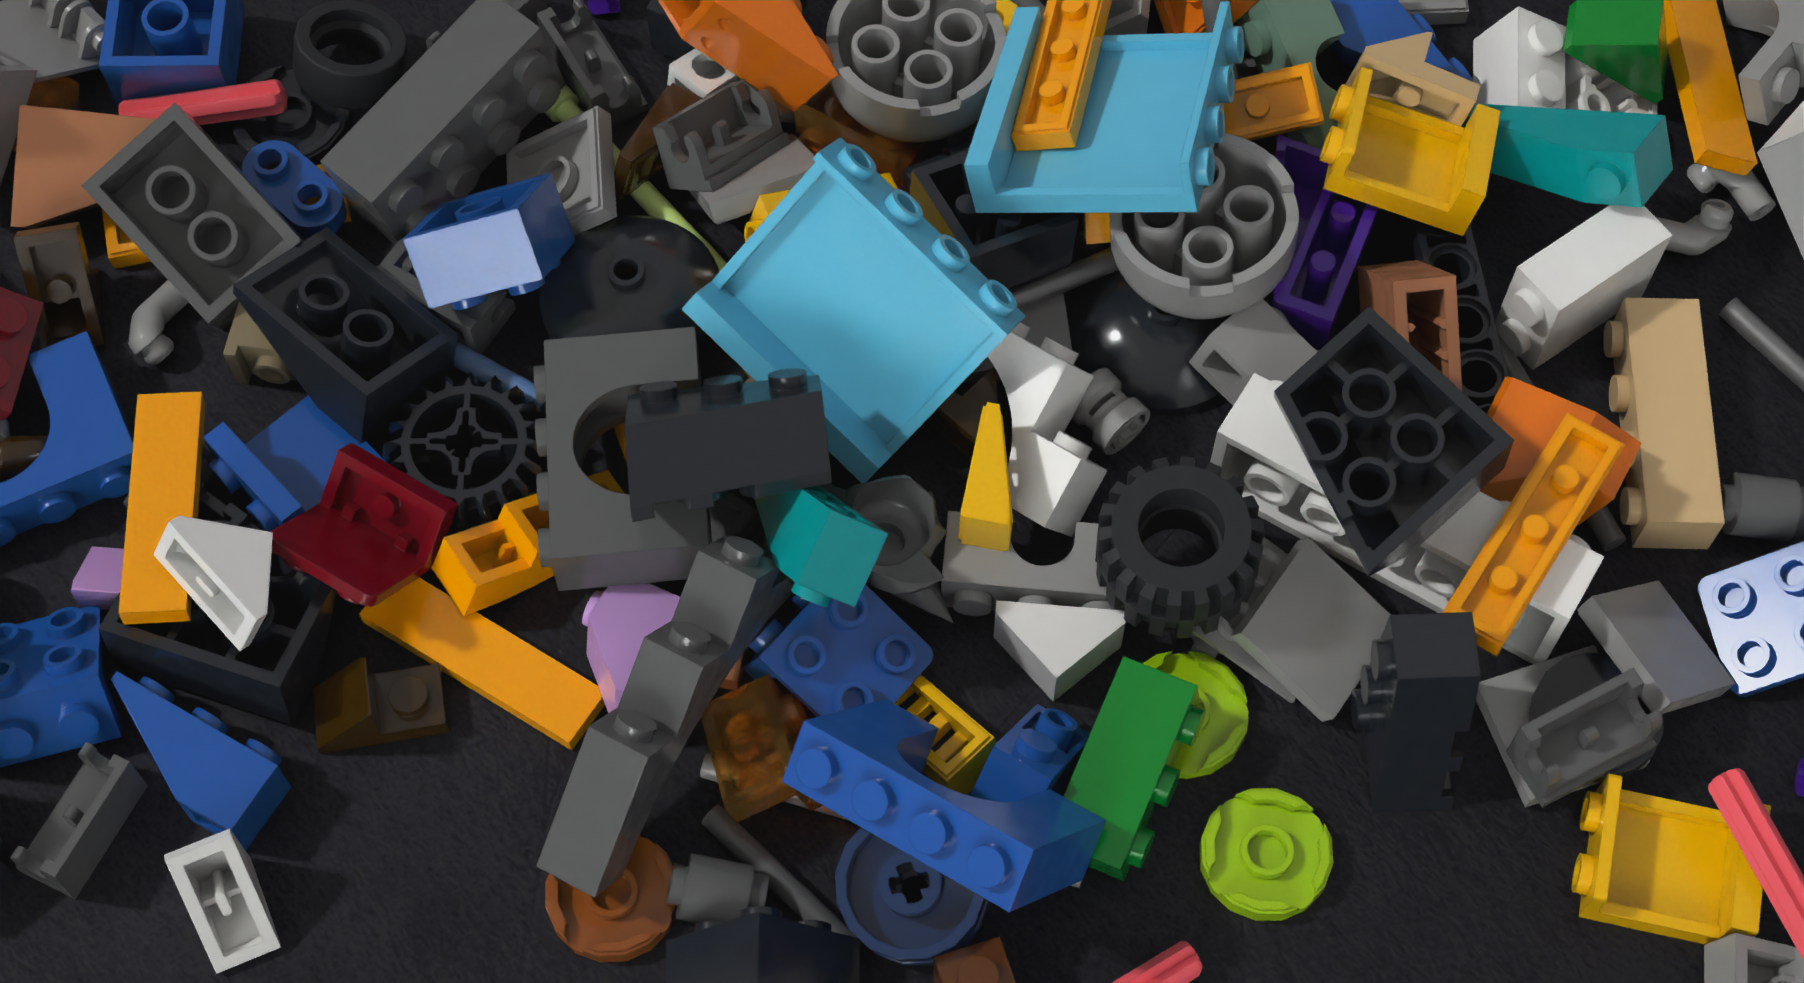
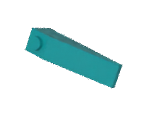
M1478 103L1474 104L1473 108L1471 109L1470 113L1468 114L1467 118L1465 119L1461 127L1466 126L1470 116L1472 115ZM1482 104L1501 111L1490 173L1583 203L1642 208L1673 170L1665 115Z
M821 486L754 498L775 566L795 582L791 591L799 597L822 607H828L832 598L855 607L888 533Z

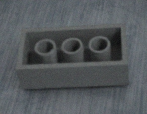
M476 0L320 162L354 212L396 245L440 202L468 195L477 185L480 174L498 156L508 153L515 146L521 131L539 113L548 111L556 103L561 89L566 83L540 27L504 0Z

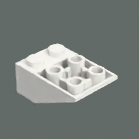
M1516 7L1473 40V82L1481 85L1476 103L1657 115V103L1653 104L1563 52L1566 33L1565 26L1524 8Z

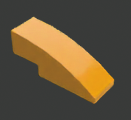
M608 470L588 476L594 483L607 490L625 494ZM537 493L504 504L497 520L443 538L431 568L463 616L502 602L555 576L552 567L542 568L540 563L538 529L549 528V511H540Z

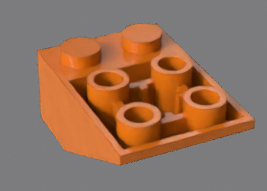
M658 0L682 40L761 91L766 88L774 100L793 112L804 107L839 76L832 65L834 59L828 45L820 37L813 34L802 16L800 0Z

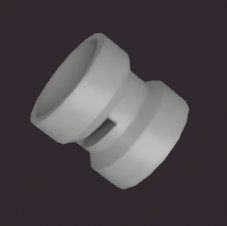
M1101 368L1091 374L1094 377L1071 420L1079 426L1086 425L1092 431V441L1104 454L1111 455L1123 449L1142 431L1150 418V410L1139 399L1127 397L1121 391V381L1109 369Z

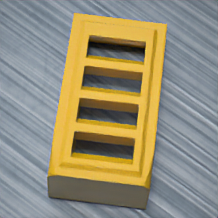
M987 402L986 406L982 408L960 513L958 539H961L960 544L1008 551L1012 535L1013 514L1003 416L1000 412V404Z
M920 674L894 704L900 706L915 692L920 698L906 711L921 719H924L932 711L937 714L928 722L939 728L932 746L951 729L955 732L935 752L930 750L923 772L932 781L968 795L973 790L989 754L996 744L995 737Z

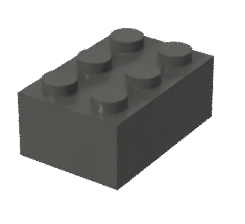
M176 103L170 106L81 185L206 322L221 330L233 321L239 303L233 294V284L305 241L200 125Z

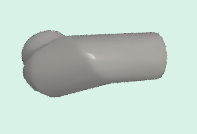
M1696 163L1687 169V176L1701 193L1712 191L1719 183L1723 185L1750 221H1756L1764 217L1776 205L1752 170L1746 176Z
M169 280L148 297L134 311L131 318L129 347L135 355L140 353L149 365L159 364L174 350L173 341L166 337L162 331L165 328V324L189 303Z

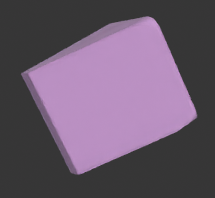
M91 547L73 580L71 594L81 608L87 606H98L100 610H109L121 589L124 549Z

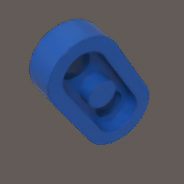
M278 140L266 141L253 147L245 156L242 172L301 237L308 239L326 227L334 233L341 228L347 215V208L341 191L332 179L293 145ZM280 163V165L274 169H265L269 165ZM309 198H321L316 204H304Z

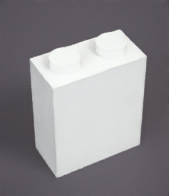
M1617 205L1607 206L1517 266L1495 320L1498 334L1515 356H1520L1532 370L1536 369L1617 314L1625 297H1642L1672 234L1645 206L1642 208Z

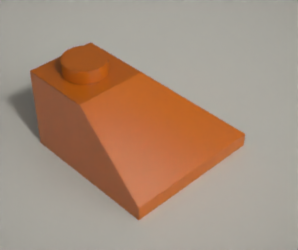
M1505 377L1487 415L1513 438L1514 442L1505 468L1484 486L1480 492L1499 502H1512L1563 418L1569 413L1625 444L1619 458L1579 521V525L1614 500L1642 443L1598 412L1516 378Z

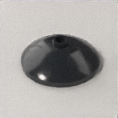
M643 215L619 216L575 235L576 241L560 259L561 265L547 274L544 278L545 284L540 287V311L550 339L695 327L700 351L711 337L682 308L697 291L716 277L719 273V268L704 243L690 231L676 223ZM625 272L637 273L635 277L629 280L617 278Z
M1119 270L1084 284L1075 301L1070 326L1072 350L1079 354L1076 362L1080 369L1089 374L1101 368L1109 369L1121 381V391L1127 397L1139 399L1150 410V414L1174 415L1187 413L1205 407L1222 397L1189 361L1207 337L1230 316L1214 319H1191L1173 314L1162 315L1156 311L1155 306L1145 301L1129 286Z

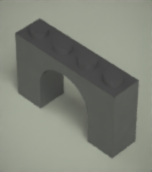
M695 327L544 340V365L534 366V387L537 403H546V418L535 419V436L538 456H547L548 472L537 473L536 484L539 509L541 512L549 511V528L538 529V548L542 568H553L559 591L686 580L698 550L712 543L709 507L690 511L686 508V504L671 501L654 505L655 518L632 522L629 494L607 490L590 480L581 470L584 458L592 444L611 428L625 423L628 394L639 393V387L644 384L661 381L675 382L678 385V389L702 387L701 361Z

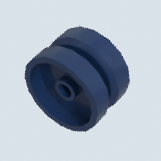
M862 827L845 844L835 871L836 903L848 929L879 957L903 966L934 965V957L967 947L980 933L990 907V901ZM920 878L926 881L928 888L920 889L923 899L912 903L903 894V889L909 880Z

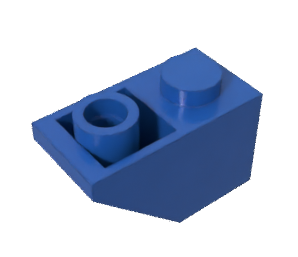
M1037 704L993 746L970 796L990 801L1012 802L1048 789L1059 794L1077 766L1090 733L1079 728L1076 720L1069 714L1055 708H1044Z

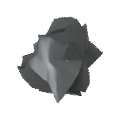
M905 474L855 484L847 490L831 484L823 485V488L888 533L866 583L873 588L889 592L910 606L915 605L953 623L938 582L944 579V576L933 565L931 559L935 549L947 533L938 520L936 500L933 493L927 492L920 484Z

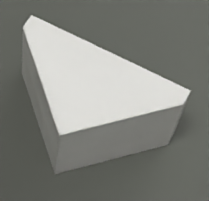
M180 515L170 520L153 555L239 651H242L251 644L268 610L273 532Z
M996 600L993 637L1054 702L1121 648L1126 624L1124 620L1125 610Z
M230 828L164 855L168 869L216 974L281 948L280 940L251 858Z

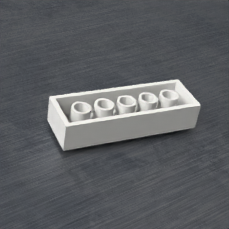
M1254 373L1217 431L1210 462L1222 467L1221 478L1224 480H1228L1235 475L1244 483L1242 497L1254 496L1259 505L1257 516L1300 539L1309 537L1324 552L1367 574L1274 398V391L1284 382L1279 380L1270 381ZM1479 491L1414 552L1370 577L1431 610L1442 613L1511 502H1499ZM1571 534L1502 648L1532 664L1546 661L1604 556L1591 550L1583 539Z

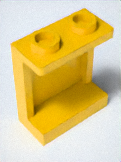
M1361 66L1351 87L1341 84L1330 111L1329 119L1338 121L1337 127L1331 126L1320 154V161L1329 164L1323 189L1463 236L1486 197L1501 111L1478 103L1466 126L1461 127L1368 95L1373 70Z
M1610 773L1607 774L1596 792L1587 791L1580 815V830L1589 832L1587 854L1579 853L1572 877V892L1581 894L1579 917L1704 945L1734 933L1752 937L1758 934L1763 887L1720 810L1621 789L1622 776ZM1763 804L1770 815L1771 805Z

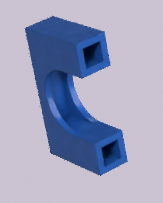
M87 331L28 355L49 410L50 430L47 442L36 460L17 476L0 483V547L11 542L16 535L44 523L61 522L71 517L77 509L104 498H117L129 493L127 485L130 482L134 434L105 364Z
M886 699L804 720L782 779L783 783L1008 912H1012L1083 880L1106 822L1100 816L1050 789L1017 801L998 802L962 794L932 781L921 773L939 728Z

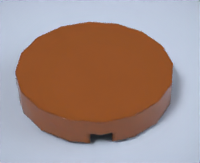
M640 835L623 876L595 898L549 873L545 882V908L557 936L576 954L600 963L629 961L651 951L670 931L676 917L677 905L666 903L667 889L673 868L667 853L659 845Z

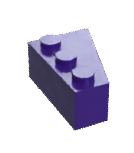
M1277 134L1272 155L1283 165L1294 182V194L1299 209L1297 244L1290 266L1278 285L1265 297V301L1270 306L1280 310L1287 318L1290 326L1314 349L1321 350L1330 339L1381 208L1323 189L1329 164L1320 161L1322 149Z

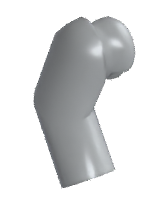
M1710 199L1702 203L1700 214L1692 217L1685 223L1656 217L1672 234L1665 250L1685 255H1700L1728 237L1732 229V225L1729 222L1733 218L1734 211L1727 202L1719 199Z

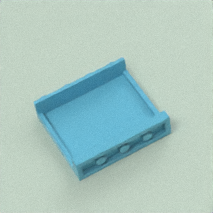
M1220 2L1213 32L1103 35L1076 147L1018 152L1012 141L1011 133L1040 30L1042 16L1040 7H1016L964 163L976 213L1198 212L1203 187L1212 186L1214 181V144H1222L1224 140L1225 115L1223 106L1224 103H1232L1234 99L1235 76L1233 65L1241 64L1244 57L1243 29L1241 26H1233L1230 2Z
M840 137L820 150L812 158L815 163L716 277L697 291L682 310L755 381L768 380L769 373L791 368L804 369L807 376L819 375L828 451L861 483H865L1009 335L1026 315L1017 308L1016 299L1004 285L995 280H988L970 262V256L960 242L949 235L941 234L923 217L921 206L911 195L903 190L894 189L876 171V164L867 152L854 144H848Z

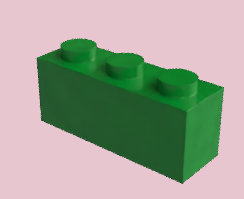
M1124 656L1063 796L1106 820L1088 867L1122 881L1125 880L1131 865L1142 868L1155 837V831L1147 828L1156 804L1164 807L1168 806L1181 770L1172 767L1182 743L1193 746L1206 714V709L1198 707L1200 701L1198 685Z

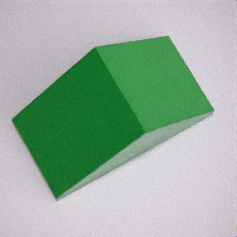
M1576 0L1569 5L1563 52L1653 104L1658 103L1663 99L1668 58L1664 0Z

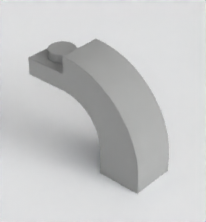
M1723 0L1727 25L1770 36L1768 41L1738 75L1747 120L1769 125L1784 105L1792 102L1799 87L1804 88V0Z

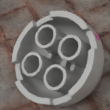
M837 0L827 23L826 44L833 55L834 63L832 65L839 75L831 82L839 102L848 114L862 126L878 135L896 141L911 143L932 142L948 138L967 129L980 118L1007 36L1002 20L996 11V1Z
M1225 133L1223 143L1214 144V181L1212 186L1203 187L1198 212L1109 213L1111 249L1121 275L1140 297L1167 313L1191 319H1214L1244 311L1272 292L1284 277L1293 259L1299 225V209L1294 194V182L1283 165L1267 150L1245 138Z

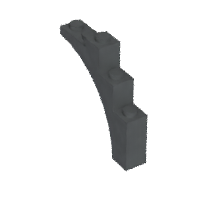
M761 532L749 540L737 536H723L698 550L672 620L644 637L618 708L588 727L536 865L538 868L594 898L623 876L643 826L669 773L716 691L766 622L794 594L791 589L795 582L775 566L765 532Z

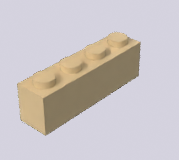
M1625 297L1614 321H1607L1603 337L1605 356L1614 359L1615 375L1611 377L1609 385L1610 410L1612 412H1619L1620 428L1642 443L1625 476L1626 487H1623L1620 496L1621 522L1623 525H1630L1632 548L1708 549L1725 524L1699 299Z

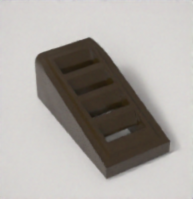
M674 83L670 86L667 85L618 156L614 170L616 199L621 201L664 169L652 127L702 99V97Z

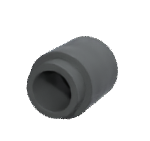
M1733 472L1728 477L1726 483H1720L1725 519L1722 530L1726 535L1789 542L1793 537L1804 538V487H1800L1796 480Z
M691 852L686 865L678 863L673 865L667 889L666 903L677 905L676 919L697 924L705 921L727 922L740 918V911L745 908L765 906L769 876L754 873V866Z

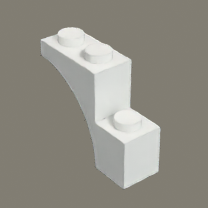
M1020 322L987 356L997 370L1005 387L1012 417V444L1008 463L1011 505L1014 510L1041 526L1072 537L1075 532L1076 522H1080L1107 472L1105 468L1087 459L1092 450L1090 446L1064 433L1094 376L1076 367L1074 363L1079 354L1062 344L1045 337L1041 346H1038L1025 339L1030 327Z

